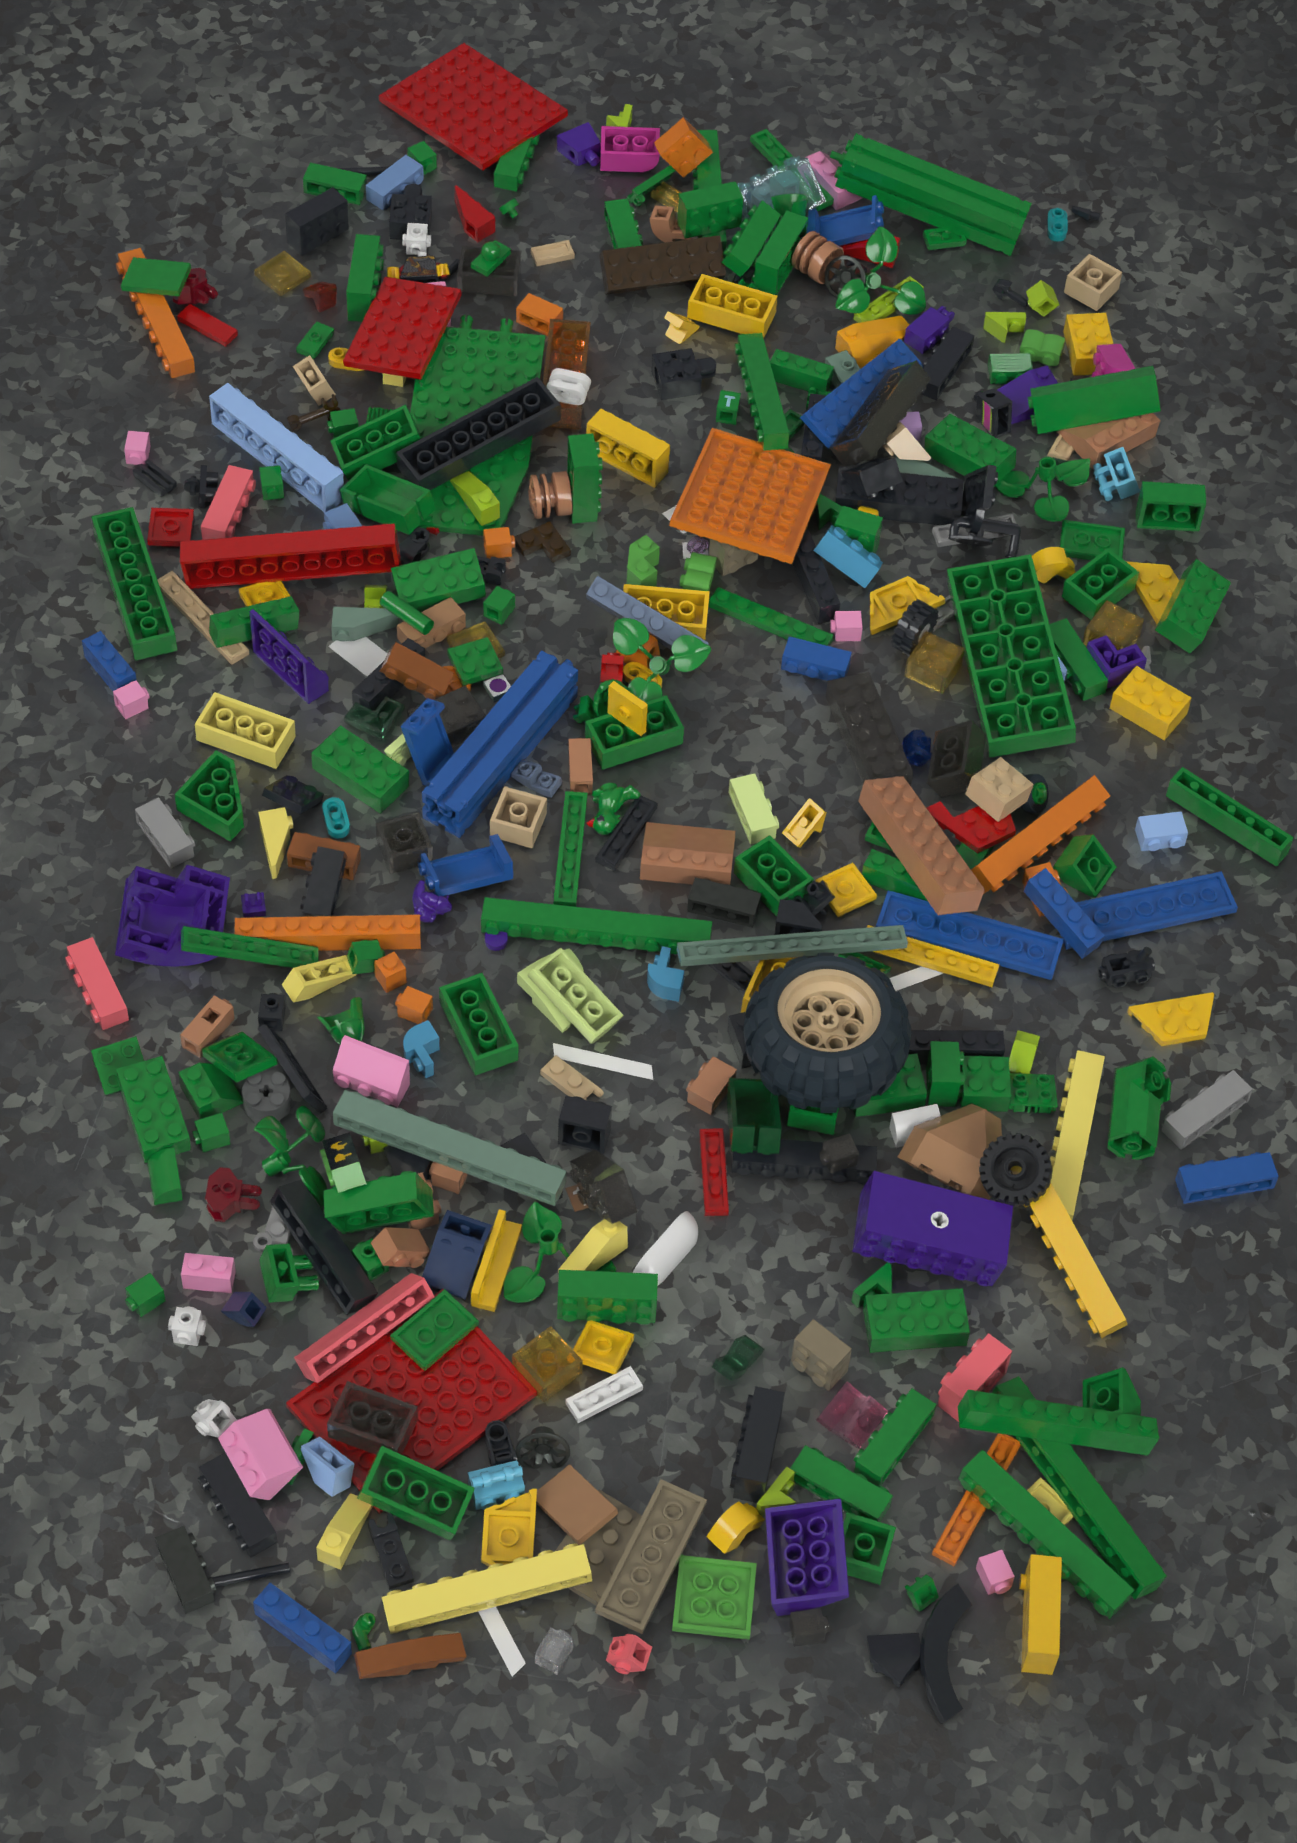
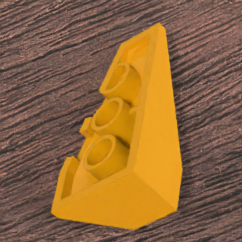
M902 315L855 323L837 331L835 349L839 353L847 350L851 357L856 359L857 365L861 369L898 339L903 340L906 328L910 324Z

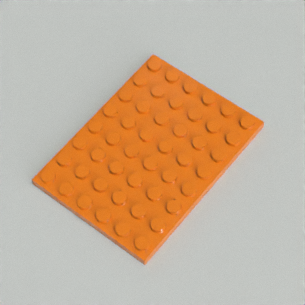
M712 428L673 512L669 526L694 533L700 537L710 538L720 543H726L742 550L758 553L761 556L771 557L781 562L792 564L830 471L831 464L783 449L763 451L761 442L758 443L748 438Z

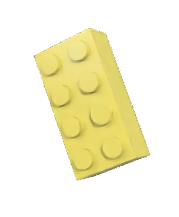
M216 692L213 693L195 723L197 741L275 769L278 768L296 737L295 720Z

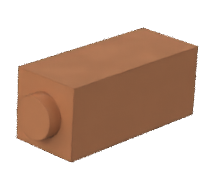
M591 738L568 739L570 791L588 793V795L592 794Z
M214 995L180 1034L182 1048L202 1058L201 1049L214 1044L235 1019L232 1004L228 1000L220 999Z

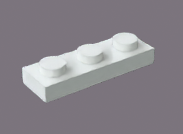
M630 1366L567 1398L566 1405L577 1423H580L642 1391L643 1385Z

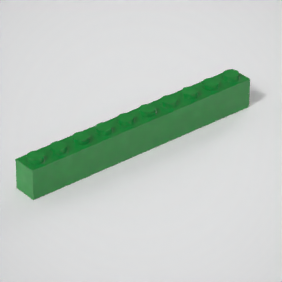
M485 897L481 915V933L496 935L500 931L506 932L507 936L639 949L650 952H661L663 946L671 948V954H678L677 943L711 940L712 921Z
M1019 1376L997 1385L992 1392L994 1394L1036 1400L1028 1386L1024 1384ZM1015 1436L1109 1566L1134 1589L1132 1594L1134 1600L1157 1590L1167 1575L1135 1534L1131 1525L1127 1523L1118 1511L1116 1505L1112 1503L1102 1486L1092 1476L1087 1466L1075 1453L1073 1447L1067 1443Z

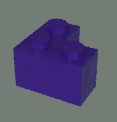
M1107 635L1089 641L1087 644L1088 651L1108 679L1106 689L1121 684L1136 666L1143 670L1145 669L1147 658L1137 644L1117 651Z

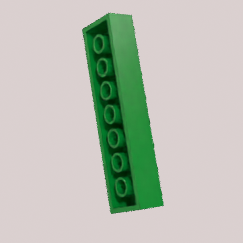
M130 507L91 516L94 535L134 660L177 651L176 635L134 508Z

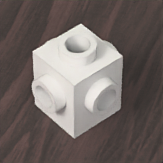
M408 223L407 234H403L402 241L403 246H406L407 255H417L419 252L427 253V247H431V235H428V224Z
M190 1306L184 1308L177 1307L175 1316H170L168 1330L172 1331L173 1343L198 1346L200 1335H204L206 1321L202 1320L201 1310Z
M208 1399L201 1402L196 1408L197 1411L191 1416L196 1422V1429L204 1436L219 1437L234 1421H237L230 1412L228 1405L221 1400Z

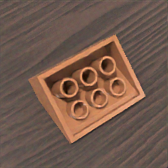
M1154 413L1056 432L1061 434L1062 438L1073 447L1082 459H1090V467L1094 470V464L1100 463L1103 465L1107 463L1104 454L1124 447L1125 452H1128L1154 438L1160 420Z
M646 822L640 879L693 885L696 877L709 879L712 882L730 884L735 831Z

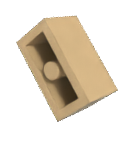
M310 355L293 366L318 406L322 404V398L327 401L332 398V394L336 395Z

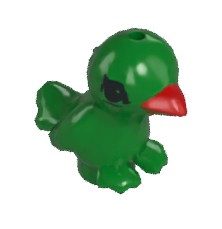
M615 783L602 785L592 793L594 797L592 800L598 804L599 812L586 824L594 828L601 835L611 833L620 821L618 819L620 815H615V813L625 801L638 799L641 795L640 792L632 785L626 788L618 787Z

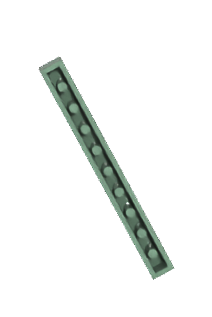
M344 1090L333 1111V1123L338 1127L556 1206L566 1185L567 1171L558 1165H549L541 1162L536 1157H528L519 1154L514 1149L497 1146L490 1140L478 1139L468 1132H459L446 1124H437L424 1116H416L402 1108L388 1106L380 1100L366 1098L358 1092Z

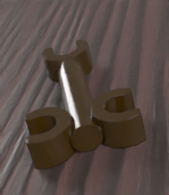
M332 394V400L329 402L322 398L323 408L302 416L291 415L287 417L292 432L298 431L302 424L325 415L328 421H330V412L341 410L337 407L338 401L336 396Z

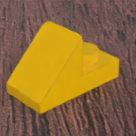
M668 311L664 319L670 322L665 335L678 344H682L700 327L687 317Z
M809 798L782 834L797 847L801 848L814 831L819 833L822 831L827 812Z

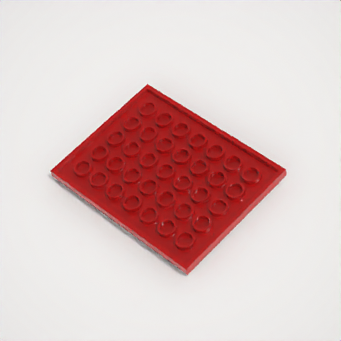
M462 43L379 95V102L482 171L497 162L505 153L531 137L533 139L568 116V109L465 43Z
M441 1289L439 1292H437L436 1294H434V1296L436 1297V1296H437L439 1293H441L444 1289ZM416 1311L319 1383L313 1382L286 1402V1407L305 1429L314 1432V1439L318 1437L323 1438L354 1463L351 1482L360 1491L381 1446L438 1471L483 1437L486 1426L490 1422L496 1420L503 1422L536 1397L537 1390L478 1326L424 1371L390 1338L393 1332L418 1312ZM373 1506L379 1514L383 1512V1510Z

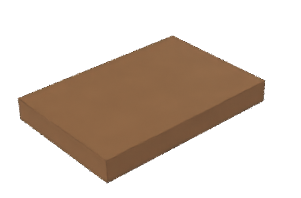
M570 1464L537 1490L536 1504L578 1545L585 1542L619 1514L617 1508Z

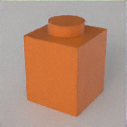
M509 527L483 529L486 558L512 557V548H515L514 535H510Z
M395 951L374 961L375 977L386 993L407 983L406 967Z
M407 986L404 993H400L395 1002L398 1017L416 1024L425 1022L433 1009V996Z

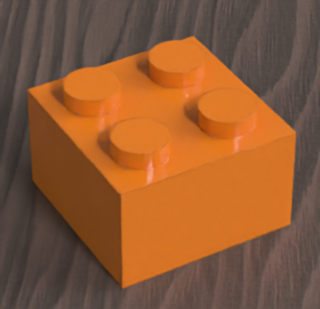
M684 117L654 142L660 156L683 178L713 153L707 140Z

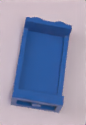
M874 195L872 196L871 205L829 215L819 216L816 208L808 210L807 233L815 231L827 238V241H831L838 246L867 240L879 226L884 227L882 213H884L882 201L879 202L877 196Z
M429 698L401 725L404 738L424 786L430 785V781L454 754L440 717V713L445 708L444 703Z
M495 834L489 836V847L429 861L426 853H421V862L418 863L420 875L425 876L427 889L432 890L433 894L437 896H446L513 879V861L499 835Z

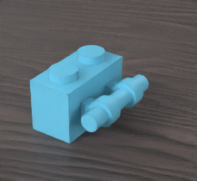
M1124 447L1104 454L1107 466L1102 467L1100 463L1093 465L1095 480L1099 482V491L1106 501L1113 499L1112 491L1116 489L1121 500L1140 492ZM1112 475L1113 480L1107 482L1106 477Z
M517 1460L468 1472V1485L475 1488L472 1494L475 1510H484L493 1505L502 1504L505 1500L512 1497L516 1498L525 1494V1485L522 1478L523 1471L522 1467L518 1465Z

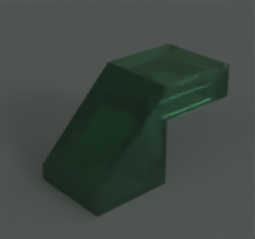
M743 1335L734 1340L726 1355L715 1360L712 1368L728 1380L733 1381L740 1378L763 1353L764 1348L748 1336Z

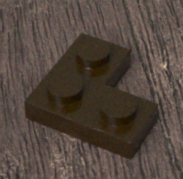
M551 522L514 536L515 545L523 556L543 549L551 562L554 563L571 555V549Z

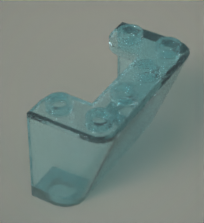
M800 156L787 158L783 161V165L779 167L774 165L766 169L767 173L760 175V173L749 178V182L738 183L737 185L743 196V217L748 218L747 212L753 205L757 206L762 200L774 209L771 197L780 194L799 193L809 195L810 198L806 210H811L825 203L826 199L808 158H800Z

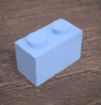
M1182 812L1140 816L1137 819L1135 832L1141 851H1156L1164 848L1185 846L1188 831Z

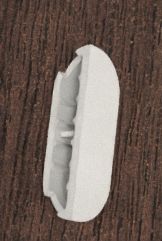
M688 1211L680 1214L641 1258L633 1273L658 1274V1285H660L695 1246L698 1239V1225L695 1218Z

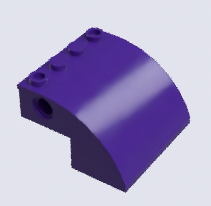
M186 865L178 878L136 866L125 881L115 956L144 964L170 967L200 964L218 957L181 951V930L183 926L223 932L230 877L191 865Z

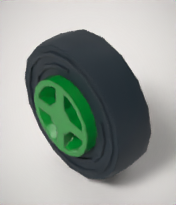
M1040 774L1025 775L1024 777L1034 785L1027 802L1021 808L1030 814L1042 812L1048 803L1049 791L1047 782Z

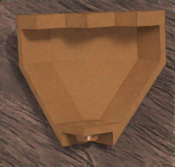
M974 1104L967 1105L914 1126L898 1158L961 1193L989 1200L991 1197L985 1190L980 1178V1159L983 1157L985 1148L987 1149L992 1141L995 1142L998 1137L1002 1136L1001 1119L984 1108Z

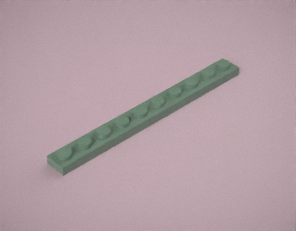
M903 925L680 942L677 943V953L680 966L793 958L804 955L817 956L818 953L824 952L842 954L907 948L908 941Z

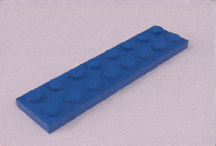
M898 339L805 412L800 419L829 448L911 383L917 372L922 371L924 364L901 339Z
M1222 871L1076 902L1105 935L1103 941L1236 913L1238 908ZM1064 939L1063 943L1065 945V948H1072L1070 944Z
M889 890L887 891L876 927L903 925L906 937L1049 980L1053 978L1064 940L968 912L937 915L928 901Z

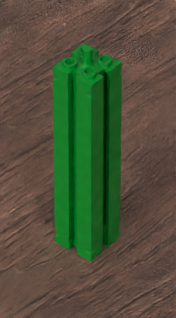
M857 133L853 140H848L845 148L847 154L844 152L841 154L832 150L829 158L839 161V164L842 165V167L838 166L834 176L838 178L835 187L846 189L848 192L871 201L872 196L876 195L879 202L882 201L883 206L938 228L949 230L948 232L958 236L964 235L966 239L1011 256L1032 203L1025 200L1022 201L1018 197L872 139H866Z

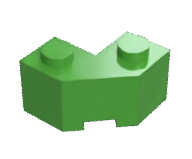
M647 535L630 544L627 584L657 586V569L654 566L659 564L660 547Z

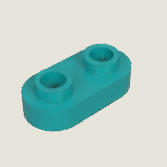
M1053 208L1048 212L1047 236L1052 241L1060 242L1065 240L1067 236V213L1061 208Z
M328 798L322 805L328 834L333 838H344L350 832V823L345 804L339 798Z

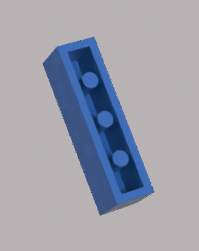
M1046 868L1028 880L1024 889L1026 895L1082 959L1100 946L1105 935Z
M1255 1152L1244 1157L1232 1156L1221 1161L1209 1160L1203 1164H1186L1178 1169L1175 1181L1183 1204L1273 1189L1279 1176L1270 1152Z
M269 1583L253 1601L255 1615L335 1674L352 1655L351 1641L272 1583Z

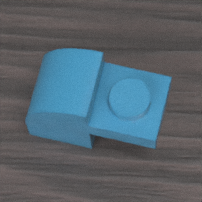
M662 946L660 955H655L654 964L648 963L647 984L656 996L679 1002L685 970L669 967L671 948Z
M429 1020L412 1027L406 1033L403 1040L404 1058L409 1060V1063L413 1062L417 1072L421 1071L425 1079L433 1076L434 1062L429 1054L440 1050L438 1034Z

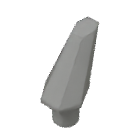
M1144 646L1141 649L1147 658L1144 670L1150 673L1149 664L1152 662L1150 646Z

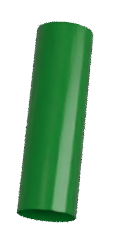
M387 591L381 597L379 604L423 635H427L434 626L432 619L392 592Z

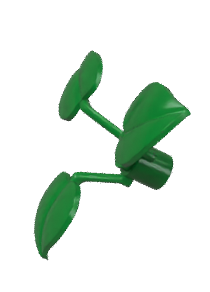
M879 226L866 244L867 257L872 262H879V264L874 269H871L870 273H865V285L860 279H852L842 287L836 300V309L849 313H861L867 309L870 303V295L866 291L868 289L882 288L898 294L894 299V305L901 313L916 315L925 310V292L919 283L914 281L905 282L900 290L881 284V278L876 271L883 266V262H893L898 253V245L894 236L884 227Z
M1044 457L1040 459L1039 467L1035 468V473L1030 481L1026 473L1010 471L995 487L1004 496L1020 497L1024 494L1025 489L1031 487L1039 474L1040 479L1047 482L1048 498H1040L1036 501L1034 505L1035 514L1043 520L1051 522L1062 521L1069 513V503L1063 496L1052 497L1051 481L1056 476L1058 481L1063 480L1067 486L1083 485L1089 478L1090 459L1072 460L1057 466L1053 458Z
M621 618L614 623L613 644L615 648L625 655H632L639 648L651 659L649 667L653 674L647 680L640 677L634 678L628 685L631 693L644 702L663 697L660 685L650 681L658 675L667 674L673 660L678 671L690 672L702 665L711 652V647L691 635H683L673 642L671 650L674 655L670 656L668 660L660 656L654 657L642 646L648 642L650 637L645 625L635 619Z
M306 1106L299 1107L296 1111V1116L306 1132L289 1146L286 1130L275 1117L267 1116L261 1119L256 1124L254 1130L263 1135L276 1149L273 1154L262 1161L264 1171L273 1177L281 1171L283 1174H286L290 1171L299 1170L301 1180L316 1199L319 1206L323 1207L324 1190H327V1185L321 1174L312 1166L308 1168L305 1165L288 1167L289 1163H291L288 1153L309 1135L316 1142H321L325 1138V1129L321 1121Z
M536 1201L533 1202L524 1217L522 1233L529 1243H539L540 1249L538 1250L537 1265L534 1272L529 1267L520 1266L515 1267L507 1274L504 1281V1298L512 1302H529L538 1298L543 1293L546 1285L545 1280L538 1276L544 1254L553 1255L560 1250L566 1259L570 1256L564 1249L563 1243H559L558 1235L562 1230L560 1217ZM610 1260L596 1271L616 1272L617 1270Z

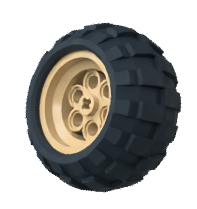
M829 952L818 953L817 957L808 958L805 955L787 961L784 968L779 967L777 970L774 969L759 985V991H755L750 998L744 1021L746 1053L755 1074L760 1073L764 1086L774 1095L785 1096L790 1105L801 1109H806L807 1106L820 1108V1113H837L838 1108L846 1106L849 1109H856L868 1104L871 1096L875 1097L877 1094L881 1096L891 1086L897 1074L905 1065L911 1040L909 1012L900 992L895 991L891 980L880 970L867 968L865 961L853 956H848L847 958L834 956V953Z

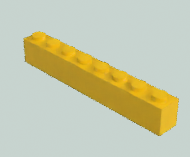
M1013 1166L1010 1169L1013 1175H1017L1022 1171L1020 1166ZM1050 1182L1046 1193L1043 1196L1041 1195L1038 1201H1032L1028 1205L1033 1212L1030 1218L1036 1229L1041 1227L1045 1234L1041 1238L1046 1248H1052L1056 1254L1052 1258L1059 1270L1064 1269L1068 1276L1064 1280L1070 1291H1076L1079 1297L1076 1299V1302L1081 1312L1087 1311L1090 1320L1087 1322L1094 1334L1098 1332L1102 1339L1127 1326V1320Z

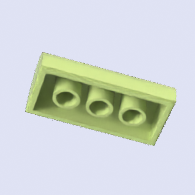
M561 947L534 967L528 974V977L590 1044L599 1040L624 1016Z

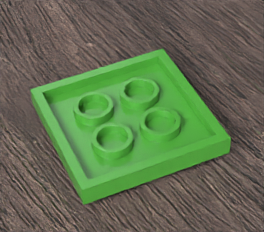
M681 1555L679 1559L672 1631L750 1640L757 1563Z

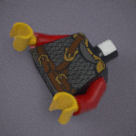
M419 252L415 257L406 258L405 264L400 268L387 267V277L422 283L439 282V278L445 279L450 275L447 263L441 264L436 262L435 256H429L426 252Z

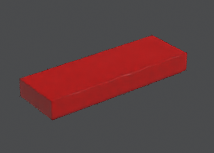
M189 304L177 315L178 321L225 347L238 336L237 329L192 304Z

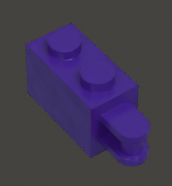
M941 306L937 310L930 307L906 328L904 343L924 354L928 349H932L945 333H949V323L953 320L955 313L947 311L945 306Z

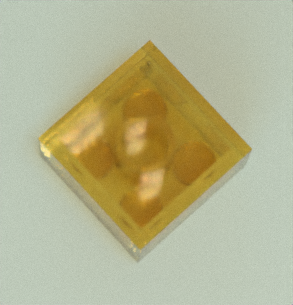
M1106 600L1087 625L1083 643L1087 646L1089 641L1107 635L1117 651L1133 645L1139 638L1144 619Z
M926 631L907 659L904 676L943 694L962 666L965 648Z
M551 1326L512 1354V1364L537 1390V1396L543 1402L582 1375L583 1360Z

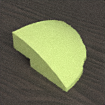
M570 948L563 950L584 972L579 959ZM548 955L518 972L517 984L532 997V1003L563 1033L572 1023L528 977L529 972L550 956Z

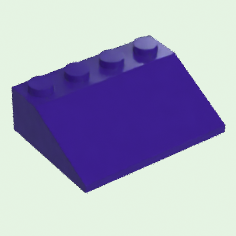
M254 609L250 610L253 652L306 703L310 704L328 692L329 677L327 673L317 668L313 660L301 653L299 647L296 644H292L282 631H278Z
M833 1499L765 1508L771 1603L776 1615L800 1614L850 1597L842 1500Z

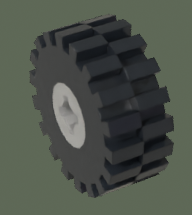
M919 599L913 601L912 605L907 607V611H904L902 614L903 617L899 619L898 626L895 627V633L892 635L893 640L891 641L892 647L910 657L916 656V653L918 654L921 648L925 646L926 641L929 640L930 634L933 633L939 611Z

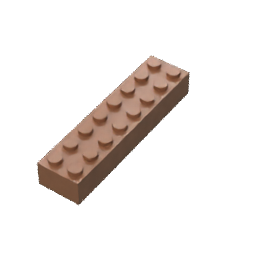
M904 776L865 780L858 802L937 915L977 911L985 889Z

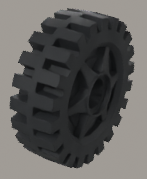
M1010 1133L1006 1134V1137H998L997 1141H992L989 1147L985 1148L983 1157L980 1159L979 1173L981 1182L992 1199L994 1198L996 1202L1021 1207L1020 1205L1028 1206L1030 1202L1038 1201L1039 1197L1046 1193V1189L1049 1188L1050 1180L1052 1179V1165L1046 1149L1039 1141L1032 1139L1029 1135L1022 1136L1021 1133L1012 1135ZM1013 1166H1020L1022 1168V1171L1017 1175L1009 1173Z

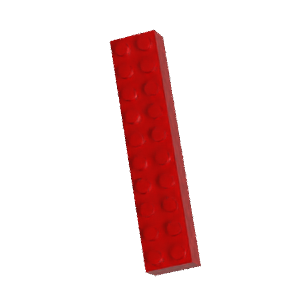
M395 524L183 541L180 542V564L186 585L190 589L391 572L392 567L400 566V548Z

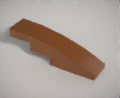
M461 1633L410 1639L362 1650L354 1654L360 1679L408 1675L411 1670L436 1668L439 1663L464 1661L467 1657Z

